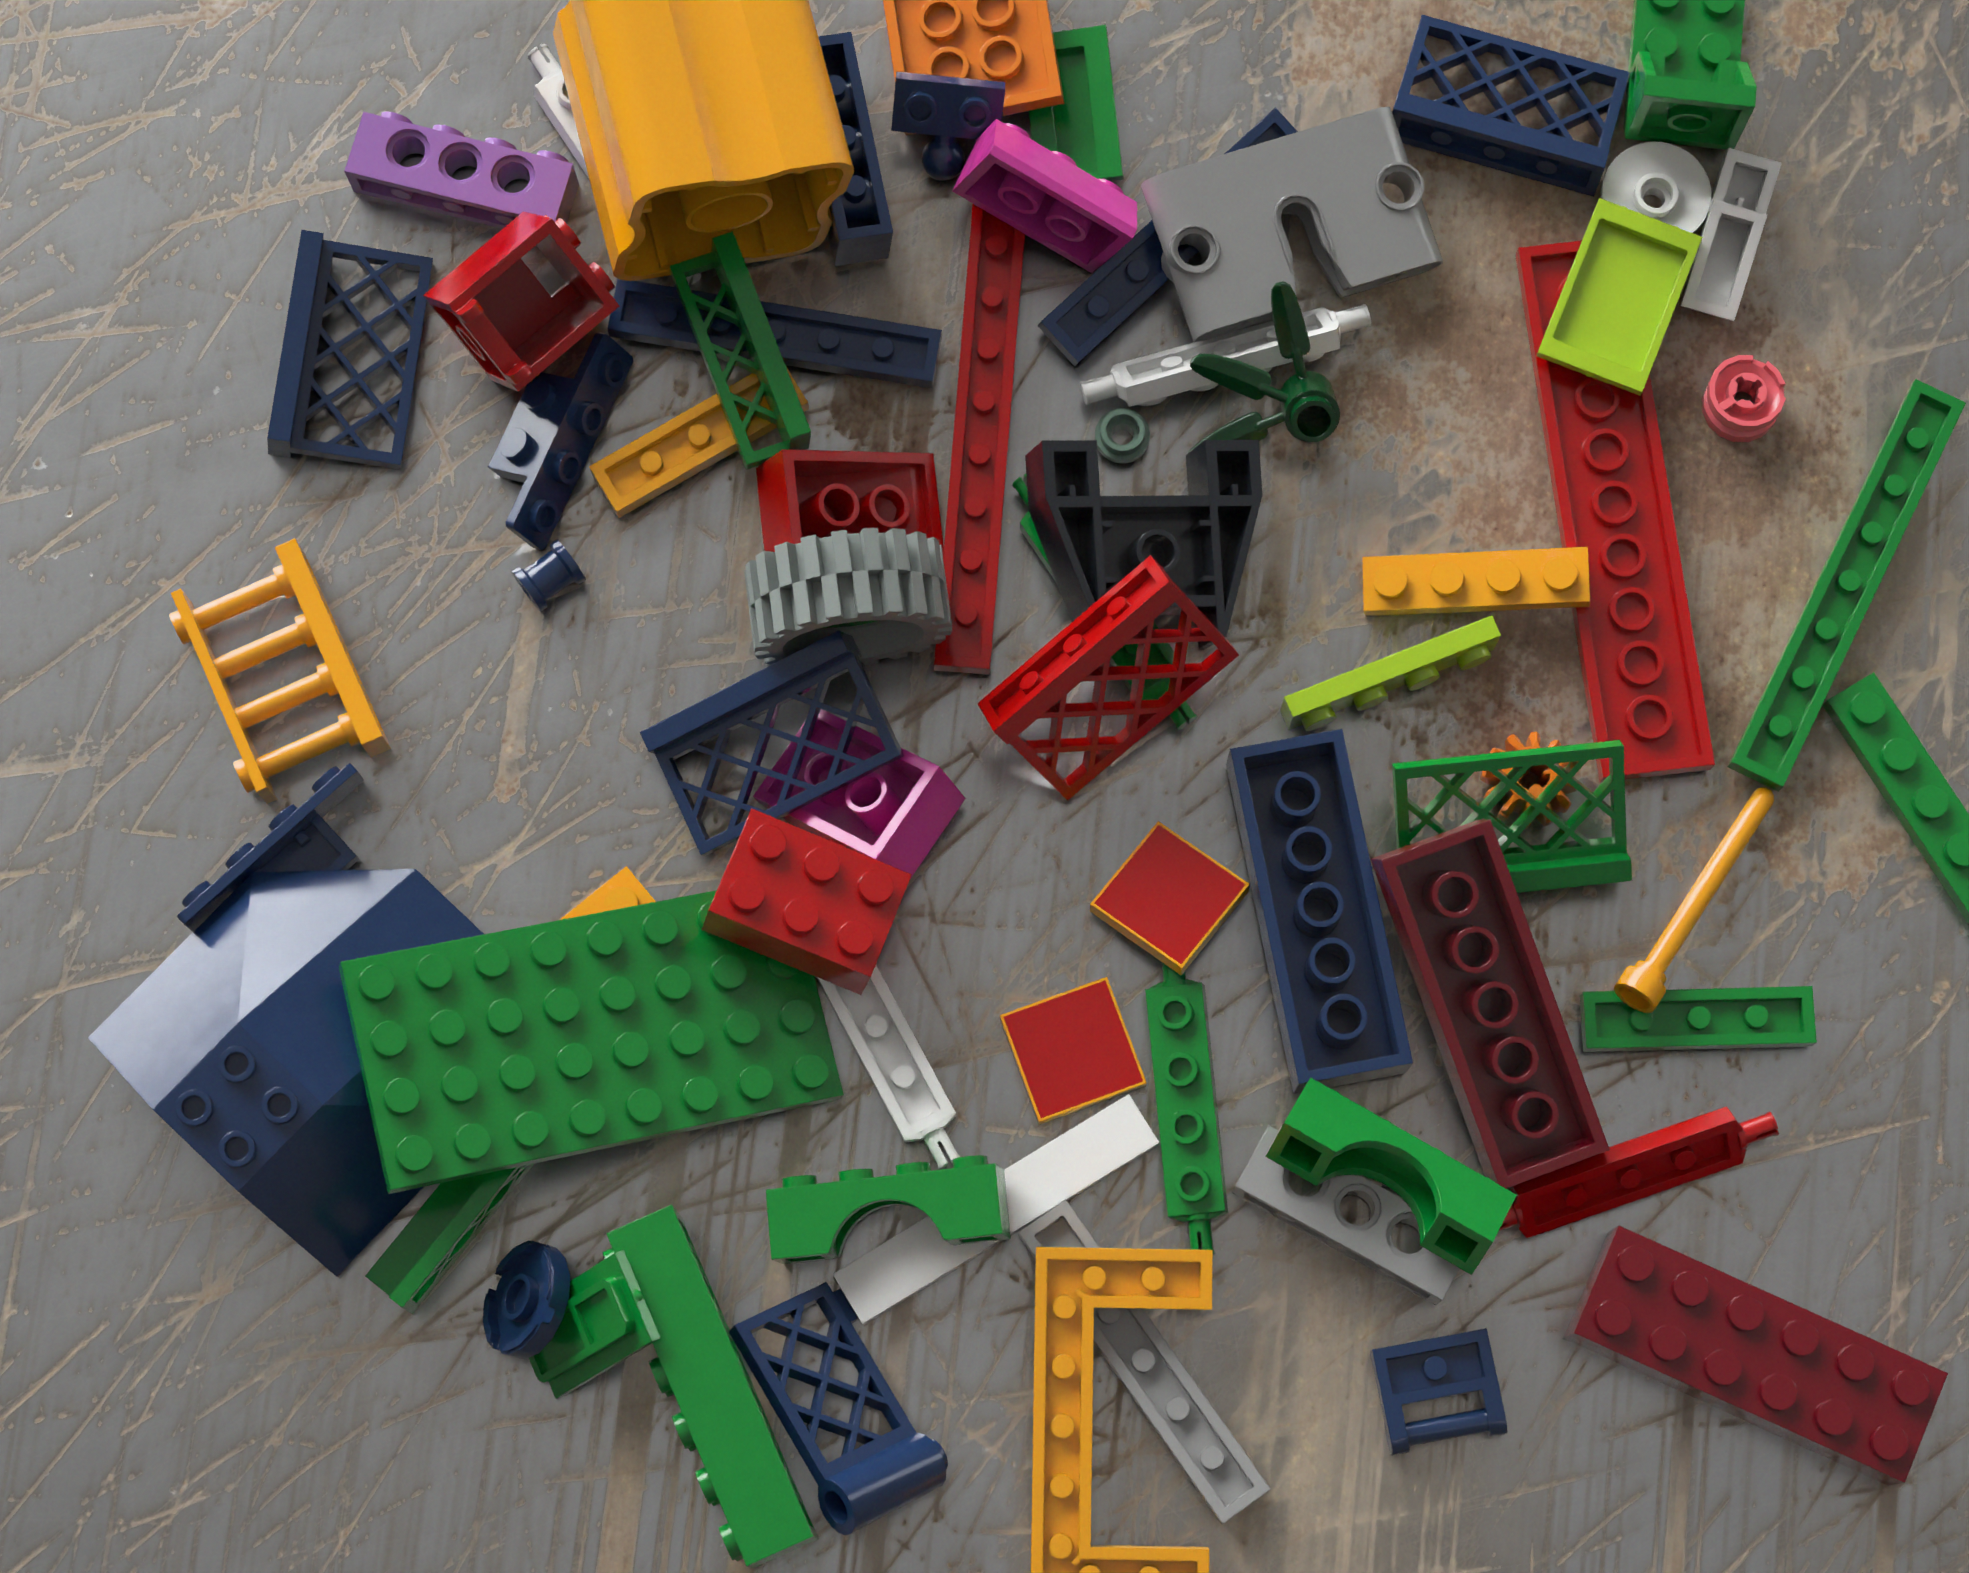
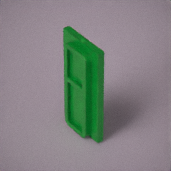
M1105 24L1053 32L1065 104L1030 110L1031 138L1050 151L1066 154L1075 161L1077 167L1097 179L1108 181L1124 180L1107 26Z
M624 1250L612 1254L570 1281L569 1299L562 1322L552 1340L539 1354L529 1358L537 1379L543 1383L549 1382L555 1399L567 1395L661 1338Z

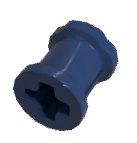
M557 539L550 544L551 550L525 569L517 567L511 571L522 590L540 612L547 608V601L573 582L580 585L586 580L577 563Z

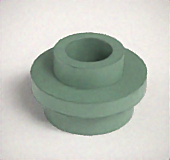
M1127 408L1113 409L1104 414L1096 425L1095 440H1097V448L1110 461L1116 463L1135 461L1148 448L1150 441L1148 423L1141 414ZM1118 430H1125L1132 435L1133 439L1128 444L1120 445L1112 439V435Z

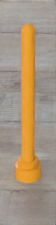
M1760 787L1752 793L1645 961H1637L1634 966L1626 967L1614 985L1616 995L1628 1006L1644 1013H1652L1666 993L1664 984L1667 980L1664 974L1773 805L1774 794L1769 788Z

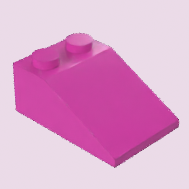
M821 709L810 741L837 750L847 721ZM804 724L801 726V728L795 736H801ZM856 726L846 754L866 760L886 749L880 737ZM791 741L771 770L787 775L798 743ZM807 747L797 779L813 785L826 780L835 756ZM901 748L904 754L903 757L782 818L798 828L910 873L913 876L966 798L940 766ZM844 760L840 772L856 764ZM766 776L753 797L768 809L777 805L784 781ZM794 785L791 797L806 789Z

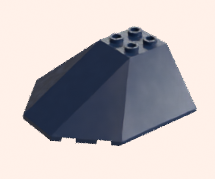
M416 869L252 872L88 1038L152 1110L230 1185L338 1277L424 1188L420 1187L388 1194L340 976V962L483 935L484 933Z

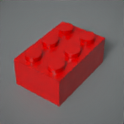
M751 808L712 900L702 930L861 995L871 978L912 874Z

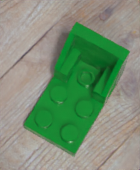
M1634 0L1628 72L1630 74L1627 81L1623 125L1625 139L1724 150L1728 148L1735 149L1755 108L1757 90L1748 62H1740L1745 0Z

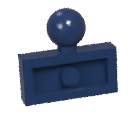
M896 72L891 131L935 135L934 139L923 150V168L934 179L941 181L953 179L962 171L965 163L963 148L956 141V137L978 139L996 119L1002 122L1006 82Z

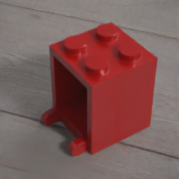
M524 211L423 295L491 381L517 392L620 306L609 293L615 288L612 280L598 264L593 262L588 266L576 250L581 245V242L565 221L559 218L554 222L547 215L541 216ZM536 245L566 282L551 296L521 259Z

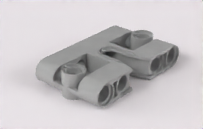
M1390 107L1376 108L1166 171L1147 179L1141 184L1144 198L1163 249L1161 257L1162 269L1166 276L1175 284L1193 342L1204 341L1273 320L1271 289L1275 283L1284 281L1290 284L1296 294L1292 252L1282 226L1281 214L1289 213L1300 219L1312 253L1340 299L1424 273L1443 263L1422 201L1424 192L1423 178L1419 171L1409 163ZM1383 183H1391L1398 186L1404 195V203L1390 201L1384 194ZM1185 244L1194 246L1201 254L1202 264L1198 266L1186 264L1179 256L1178 246Z

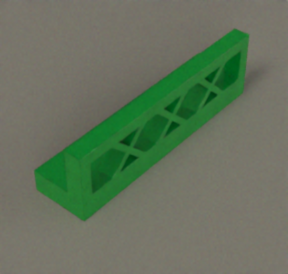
M733 231L712 238L710 253L671 265L670 274L746 470L761 465L782 449H809L811 429ZM715 268L722 286L714 303L693 294L686 277ZM725 297L728 300L731 311L721 306ZM698 308L708 312L704 323ZM716 316L738 326L741 336L733 352L710 341L708 331ZM744 346L751 360L740 356ZM717 357L728 362L723 372ZM735 366L749 371L758 377L760 387L752 402L731 393L727 381ZM764 395L770 410L759 406ZM736 407L747 411L743 422ZM754 415L775 424L782 442L753 451L746 432Z
M534 1164L440 1183L365 1277L388 1294L389 1298L401 1308L413 1314Z

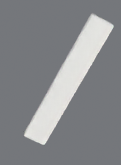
M1129 1094L1004 1170L1010 1235L1031 1224L1065 1199L1067 1201L1159 1145V1141ZM927 1216L835 1272L833 1276L864 1326L1003 1240L952 1245L943 1239L935 1223Z

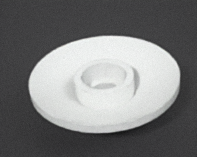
M1645 142L1626 149L1610 164L1602 183V199L1627 207L1630 210L1672 226H1677L1693 234L1704 222L1711 205V185L1703 166L1689 152L1669 143ZM1655 195L1661 200L1662 206L1659 208L1650 207L1644 202V197Z

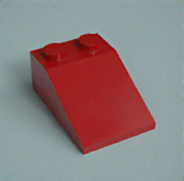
M782 449L756 467L764 551L775 552L774 546L785 542L798 544L801 543L800 538L816 535L819 538L829 537L833 531L847 530V534L860 533L863 528H878V533H886L890 529L895 528L905 529L906 535L918 531L925 533L927 538L934 537L942 547V554L944 552L933 453Z

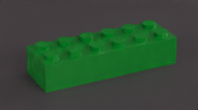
M671 1204L606 1233L612 1248L603 1252L604 1259L616 1252L625 1251L661 1337L652 1343L658 1357L648 1362L661 1393H665L667 1397L674 1395L681 1412L673 1415L672 1419L685 1449L688 1448L690 1452L697 1449L704 1464V1468L695 1471V1474L708 1504H712L713 1507L720 1504L728 1523L718 1528L731 1559L737 1562L744 1559L747 1567L756 1568L818 1540L817 1533L738 1348L729 1334L730 1330L682 1217Z

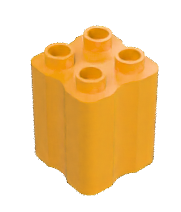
M570 0L557 13L553 37L614 277L625 281H637L670 276L671 265L710 253L712 238L732 231L745 263L796 256L808 252L823 243L833 222L829 207L837 197L846 192L854 174V167L809 0Z

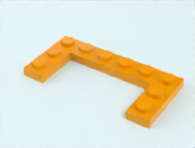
M1036 1247L1031 1573H1209L1208 1547L1091 1545L1094 1308L1212 1310L1213 1250Z

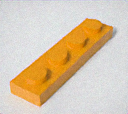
M788 371L802 409L805 412L809 410L808 401ZM751 373L730 385L729 390L731 393L752 402L760 387L757 375ZM716 393L590 465L589 468L614 512L620 518L738 450V447ZM764 395L759 406L770 410ZM736 407L743 422L747 411ZM754 415L746 432L750 443L774 430L777 426Z
M1588 547L1362 557L1363 607L1365 616L1590 607Z

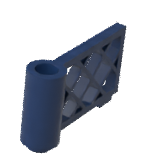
M825 1282L734 1325L730 1329L729 1334L818 1485V1501L825 1519L838 1533L849 1535L943 1486L946 1480L948 1460L944 1449L937 1441L930 1439L925 1434L916 1433L853 1327L852 1323L858 1317L841 1288L833 1292L828 1283ZM818 1303L829 1322L827 1337L800 1327L803 1309ZM791 1315L789 1322L782 1320ZM764 1328L786 1336L781 1359L762 1352L752 1333ZM796 1341L823 1350L819 1373L791 1363ZM834 1355L852 1361L859 1373L856 1387L829 1377ZM788 1377L815 1386L811 1409L791 1402L785 1391ZM826 1391L853 1401L849 1423L821 1414ZM866 1405L882 1411L892 1431L881 1436L859 1428L863 1406ZM818 1428L845 1437L841 1457L827 1463L815 1443ZM856 1442L864 1444L854 1450Z

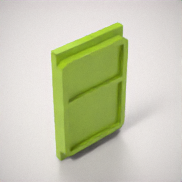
M1599 198L1536 356L1641 396L1703 237Z

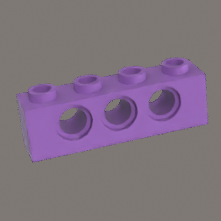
M363 112L344 170L353 192L501 229L523 211L541 216L547 215L554 222L561 218L567 223L579 186L573 163H569L564 156L558 153L541 150L536 155L517 150L513 144L499 138L489 137L485 139V142L468 138L459 130L446 125H434L433 129L415 125L407 117L394 112H382L381 116ZM419 153L424 155L422 161L415 166L405 167L400 165L402 159L409 154ZM463 166L476 168L475 173L467 179L457 180L452 178L453 173ZM524 179L529 182L526 188L520 192L509 193L504 191L505 186L512 180Z

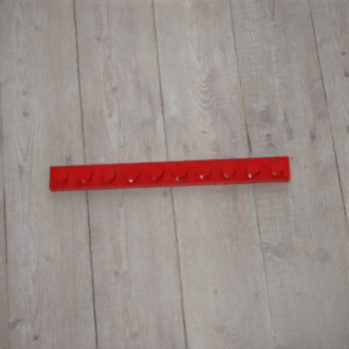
M972 204L943 552L952 632L950 635H945L946 639L936 644L934 671L990 675L1025 234Z

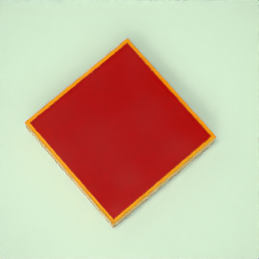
M1158 821L1090 903V912L1179 975H1182L1248 894L1250 884Z
M1107 977L1000 1015L1001 1024L1039 1125L1147 1085Z

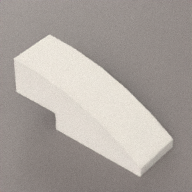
M1732 148L1724 151L1711 194L1710 209L1702 224L1699 235L1703 238L1690 268L1680 306L1726 320H1735L1768 214L1766 212L1781 168V162Z

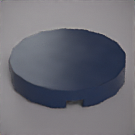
M528 1240L515 1246L500 1261L495 1274L501 1276L496 1290L488 1289L483 1308V1326L487 1342L493 1349L500 1350L501 1354L524 1360L539 1354L552 1340L563 1320L570 1289V1273L564 1255L556 1247Z

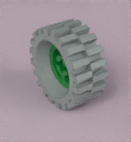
M863 528L860 533L847 534V530L831 532L829 537L819 538L816 535L800 538L801 543L798 544L785 542L774 546L775 552L763 551L756 555V560H749L745 565L746 570H744L753 648L756 658L758 660L764 659V663L769 665L838 630L853 636L862 655L859 657V660L864 665L880 663L879 659L887 657L893 660L907 657L908 651L922 652L929 649L930 644L941 643L946 639L945 635H950L952 632L942 547L936 538H927L926 534L916 531L906 535L905 529L892 528L886 533H878V528Z

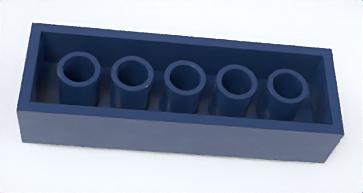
M1343 729L1230 749L1226 767L1293 1094L1301 1093L1310 1077L1327 1087H1334L1406 1073L1413 1064Z

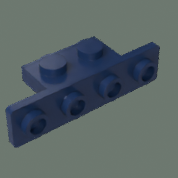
M596 333L574 379L541 372L527 384L489 463L488 468L498 476L524 483L506 520V527L533 548L540 550L546 548L633 364V357L607 334Z
M351 763L347 764L342 770L335 766L325 772L313 784L311 789L314 794L299 808L294 804L286 807L270 822L268 827L272 832L256 846L250 842L232 854L225 863L229 870L212 885L208 881H204L189 892L182 901V905L185 908L177 915L178 919L192 932L195 931L252 872L348 870L359 858L324 821L323 817L363 782L364 779Z

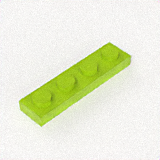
M1491 615L1287 695L1283 699L1280 712L1288 730L1302 725L1306 731L1321 728L1337 718L1335 714L1337 711L1355 705L1358 711L1366 710L1387 700L1388 691L1406 684L1410 691L1420 689L1440 678L1438 672L1457 664L1461 670H1467L1486 662L1492 657L1490 651L1496 647L1501 634Z

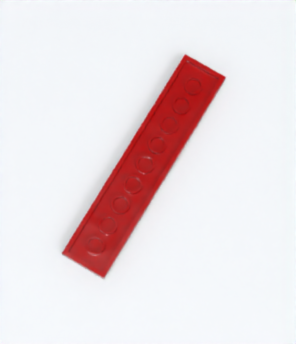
M1582 240L1519 247L1515 257L1562 548L1588 547L1590 607L1572 608L1593 743L1614 740L1622 742L1624 745L1625 780L1711 770L1715 765L1650 374L1643 392L1639 396L1537 357L1536 355ZM1609 758L1596 759L1600 783L1610 775Z

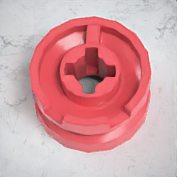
M1737 355L1724 360L1714 370L1702 397V413L1708 426L1718 436L1732 442H1751L1763 437L1773 427L1786 400L1784 397L1785 382L1779 370L1769 361L1765 364L1753 359L1754 355ZM1738 392H1745L1751 396L1753 403L1750 400L1744 399L1737 402L1734 397Z

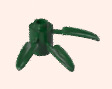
M1284 281L1278 282L1271 289L1272 316L1280 354L1285 359L1293 360L1296 374L1285 381L1281 390L1270 386L1272 378L1268 372L1241 361L1219 355L1201 353L1194 356L1190 361L1192 370L1204 378L1253 400H1260L1266 395L1279 401L1282 411L1265 419H1262L1258 412H1251L1237 418L1200 440L1188 453L1205 440L1260 441L1267 437L1268 428L1284 421L1288 431L1295 438L1305 442L1322 441L1329 437L1337 428L1340 421V409L1330 381L1322 374L1306 371L1303 355L1309 353L1311 345L1299 302L1290 284Z

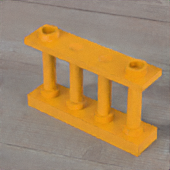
M295 538L275 547L282 565L273 568L274 575L195 609L193 603L181 588L171 592L178 611L169 614L172 624L183 645L192 642L242 759L233 762L237 775L247 793L256 790L267 804L278 800L268 779L269 777L349 742L351 747L361 743L370 758L391 749L306 554ZM282 595H285L286 599L293 596L297 597L304 614L294 617L295 624L216 658L204 631L205 629ZM305 643L308 648L318 645L325 663L316 666L317 673L237 707L226 678ZM325 693H328L329 697L337 694L340 695L347 712L338 716L339 722L259 757L247 730L248 727Z

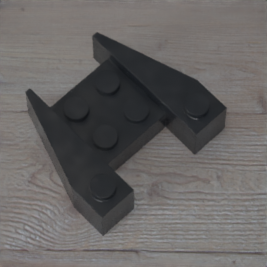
M1042 440L1025 455L1028 511L1072 622L1151 555L1165 570L1170 579L1224 637H1227L1263 495L1259 440H1205L1186 454L1188 495L1100 496L1097 440ZM1174 602L1160 615H1180L1181 608ZM1212 641L1198 642V649H1207L1213 643Z

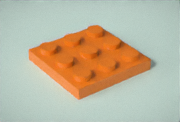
M883 0L895 82L896 72L1006 82L1003 116L1065 104L1048 0ZM904 132L906 136H907V135H912V134H917V133H907V132Z

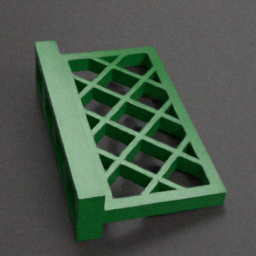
M1620 740L1392 763L1397 849L1410 845V841L1426 824L1438 834L1448 831L1433 816L1455 795L1474 810L1460 826L1484 818L1485 820H1491L1492 825L1503 833L1498 842L1517 893L1632 881L1631 858L1627 853L1624 745ZM1609 758L1610 775L1594 792L1574 777L1588 760ZM1569 762V764L1565 768L1561 767L1558 764ZM1547 765L1558 775L1537 798L1517 783L1531 766ZM1513 768L1508 774L1501 770ZM1490 771L1501 782L1480 804L1460 789L1474 772ZM1456 774L1451 780L1444 776ZM1432 777L1444 788L1423 810L1408 798L1407 779ZM1569 783L1587 799L1567 821H1564L1546 805ZM1512 789L1531 805L1508 827L1489 811ZM1609 793H1610L1611 806L1608 805L1605 801H1603V799H1604ZM1596 807H1599L1611 817L1612 837L1587 839L1576 828ZM1409 811L1417 816L1410 825ZM1541 812L1560 829L1546 844L1530 845L1519 835ZM1569 836L1575 840L1564 842ZM1512 842L1519 846L1508 848Z

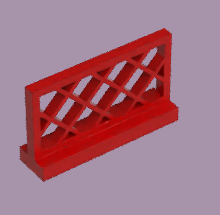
M1150 555L977 704L993 732L1007 745L1010 743L1068 801L1237 658L1239 653ZM1175 602L1181 608L1178 629L1153 630L1154 619ZM1192 621H1193L1199 628H1191ZM1212 641L1218 648L1201 663L1185 664L1188 642ZM1176 642L1172 664L1147 665L1151 643ZM1125 644H1138L1135 666L1109 667L1111 656ZM1170 678L1168 691L1158 700H1142L1145 679ZM1132 680L1129 701L1104 702L1107 681ZM1095 681L1092 702L1066 703L1067 694L1080 682ZM1127 715L1125 728L1115 736L1099 737L1102 716ZM1089 716L1086 737L1061 738L1064 717ZM1051 718L1049 739L1025 740L1020 735L1037 719ZM1084 751L1083 763L1066 778H1063L1056 771L1059 752ZM1039 753H1046V760Z

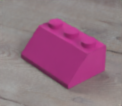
M998 119L978 137L952 192L1090 273L1096 271L1131 241L1137 231V202L1124 195L1119 186L1105 179H1097L1077 167L1075 161L1066 154L1048 150L1031 140L1028 133L1022 128L1013 124L1003 123Z

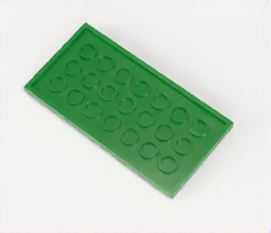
M717 890L341 961L339 965L340 976L388 1194L839 1100L844 1094L815 977L702 930Z

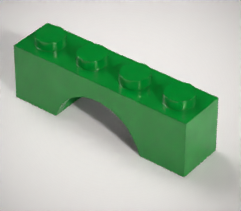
M1311 1077L1265 1156L1315 1186L1330 1178L1342 1175L1364 1176L1388 1186L1412 1210L1419 1227L1420 1246L1470 1275L1474 1273L1492 1245L1517 1196L1490 1178L1479 1174L1444 1154L1439 1149L1430 1146L1395 1126L1390 1121L1381 1118Z
M975 1155L953 1159V1168L931 1171L929 1162H913L896 1165V1175L874 1177L873 1169H852L839 1172V1181L817 1184L815 1175L783 1178L782 1188L766 1190L771 1260L781 1264L840 1258L845 1241L854 1226L871 1212L893 1205L911 1206L925 1212L935 1223L943 1239L952 1245L1011 1239L1004 1169L996 1163L988 1164L987 1156Z

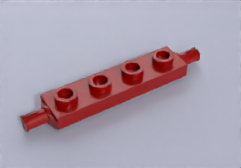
M1726 1106L1611 1146L1609 1151L1512 1186L1511 1192L1517 1196L1499 1231L1517 1225L1524 1236L1530 1238L1743 1164L1747 1145L1779 1135L1776 1120L1771 1112H1767L1764 1115L1739 1123Z

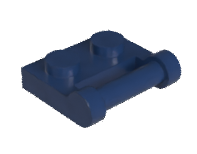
M1487 1328L1370 1351L1384 1418L1386 1439L1392 1456L1409 1453L1410 1446L1483 1432H1487L1489 1437L1507 1434V1421ZM1477 1391L1480 1393L1481 1409L1405 1423L1402 1405Z

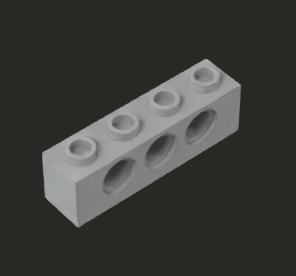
M1268 1125L1232 1193L1435 1305L1440 1303L1444 1299L1459 1268L1422 1246L1418 1252L1412 1254L1403 1253L1395 1247L1392 1241L1394 1226L1409 1224L1419 1232L1418 1223L1408 1204L1384 1184L1379 1186L1358 1175H1342L1330 1178L1319 1184V1190L1313 1196L1303 1197L1297 1195L1291 1189L1288 1182V1176L1291 1171L1265 1157L1280 1129L1277 1130ZM1347 1196H1358L1364 1199L1370 1208L1369 1221L1363 1225L1348 1223L1340 1212L1341 1200Z

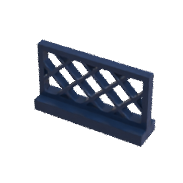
M1421 15L1392 114L1404 144L1594 197L1605 169L1610 151V143L1630 72ZM1427 35L1449 41L1456 53L1435 61L1424 45ZM1487 52L1501 55L1508 67L1488 76L1475 57ZM1420 60L1424 67L1417 70ZM1464 63L1476 82L1455 91L1443 72ZM1539 66L1551 69L1561 82L1540 91L1528 74V71ZM1516 77L1528 97L1507 105L1495 86ZM1432 78L1444 96L1433 101L1411 95L1410 90L1413 85ZM1594 81L1614 88L1610 98L1592 105L1580 86ZM1484 92L1496 111L1488 115L1472 112L1467 109L1463 101ZM1568 92L1580 111L1560 120L1548 103V100ZM1536 106L1548 126L1539 130L1522 126L1515 115ZM1604 113H1606L1605 121L1600 117ZM1588 121L1600 138L1598 146L1574 140L1567 130Z
M301 230L267 437L268 454L290 458L292 452L401 470L427 300L423 295L429 291L433 258L324 240V233ZM333 258L356 261L367 276L343 292L330 275ZM370 264H376V265H382V266H381L380 268H378L377 270H374L373 267H372ZM397 268L420 272L417 289L399 301L382 280L383 277ZM374 284L390 304V307L366 322L350 299ZM329 287L336 297L326 303ZM415 302L412 319L405 308ZM343 305L359 328L337 343H334L322 327L323 318ZM397 314L411 331L410 338L390 352L373 330ZM366 335L383 358L358 374L341 351ZM321 339L328 349L317 355ZM407 353L404 370L397 360ZM332 357H335L351 379L326 395L315 381L314 372L316 368ZM387 366H390L401 380L402 389L400 393L382 404L365 381ZM358 387L375 410L350 426L333 403ZM311 391H313L319 401L309 407ZM399 405L397 421L395 422L388 412ZM325 408L343 430L328 442L304 439L306 422ZM381 417L394 434L392 453L368 449L357 433ZM350 439L355 447L341 444Z
M838 630L640 731L648 752L654 753L701 855L707 856L739 839L746 820L741 822L745 810L750 812L752 808L780 819L904 756L859 660V657L862 655L853 636ZM848 671L858 689L850 712L823 703L830 681ZM817 687L813 699L801 696ZM793 699L811 705L800 737L773 728L781 705ZM863 704H865L872 720L860 716ZM821 709L848 718L837 750L810 741ZM767 713L764 724L752 721ZM857 722L875 727L886 750L866 760L846 754ZM742 725L761 730L751 762L724 753L731 731ZM771 734L798 743L787 775L760 766ZM718 738L714 750L702 746ZM807 747L835 756L827 779L816 785L797 779ZM693 750L711 755L701 787L683 781L674 761L675 759ZM721 760L748 768L737 800L711 791ZM844 760L856 764L840 772ZM758 772L784 781L777 805L767 810L747 804ZM794 785L806 789L791 797ZM688 790L698 793L695 805ZM708 798L735 806L727 830L709 838L701 820Z

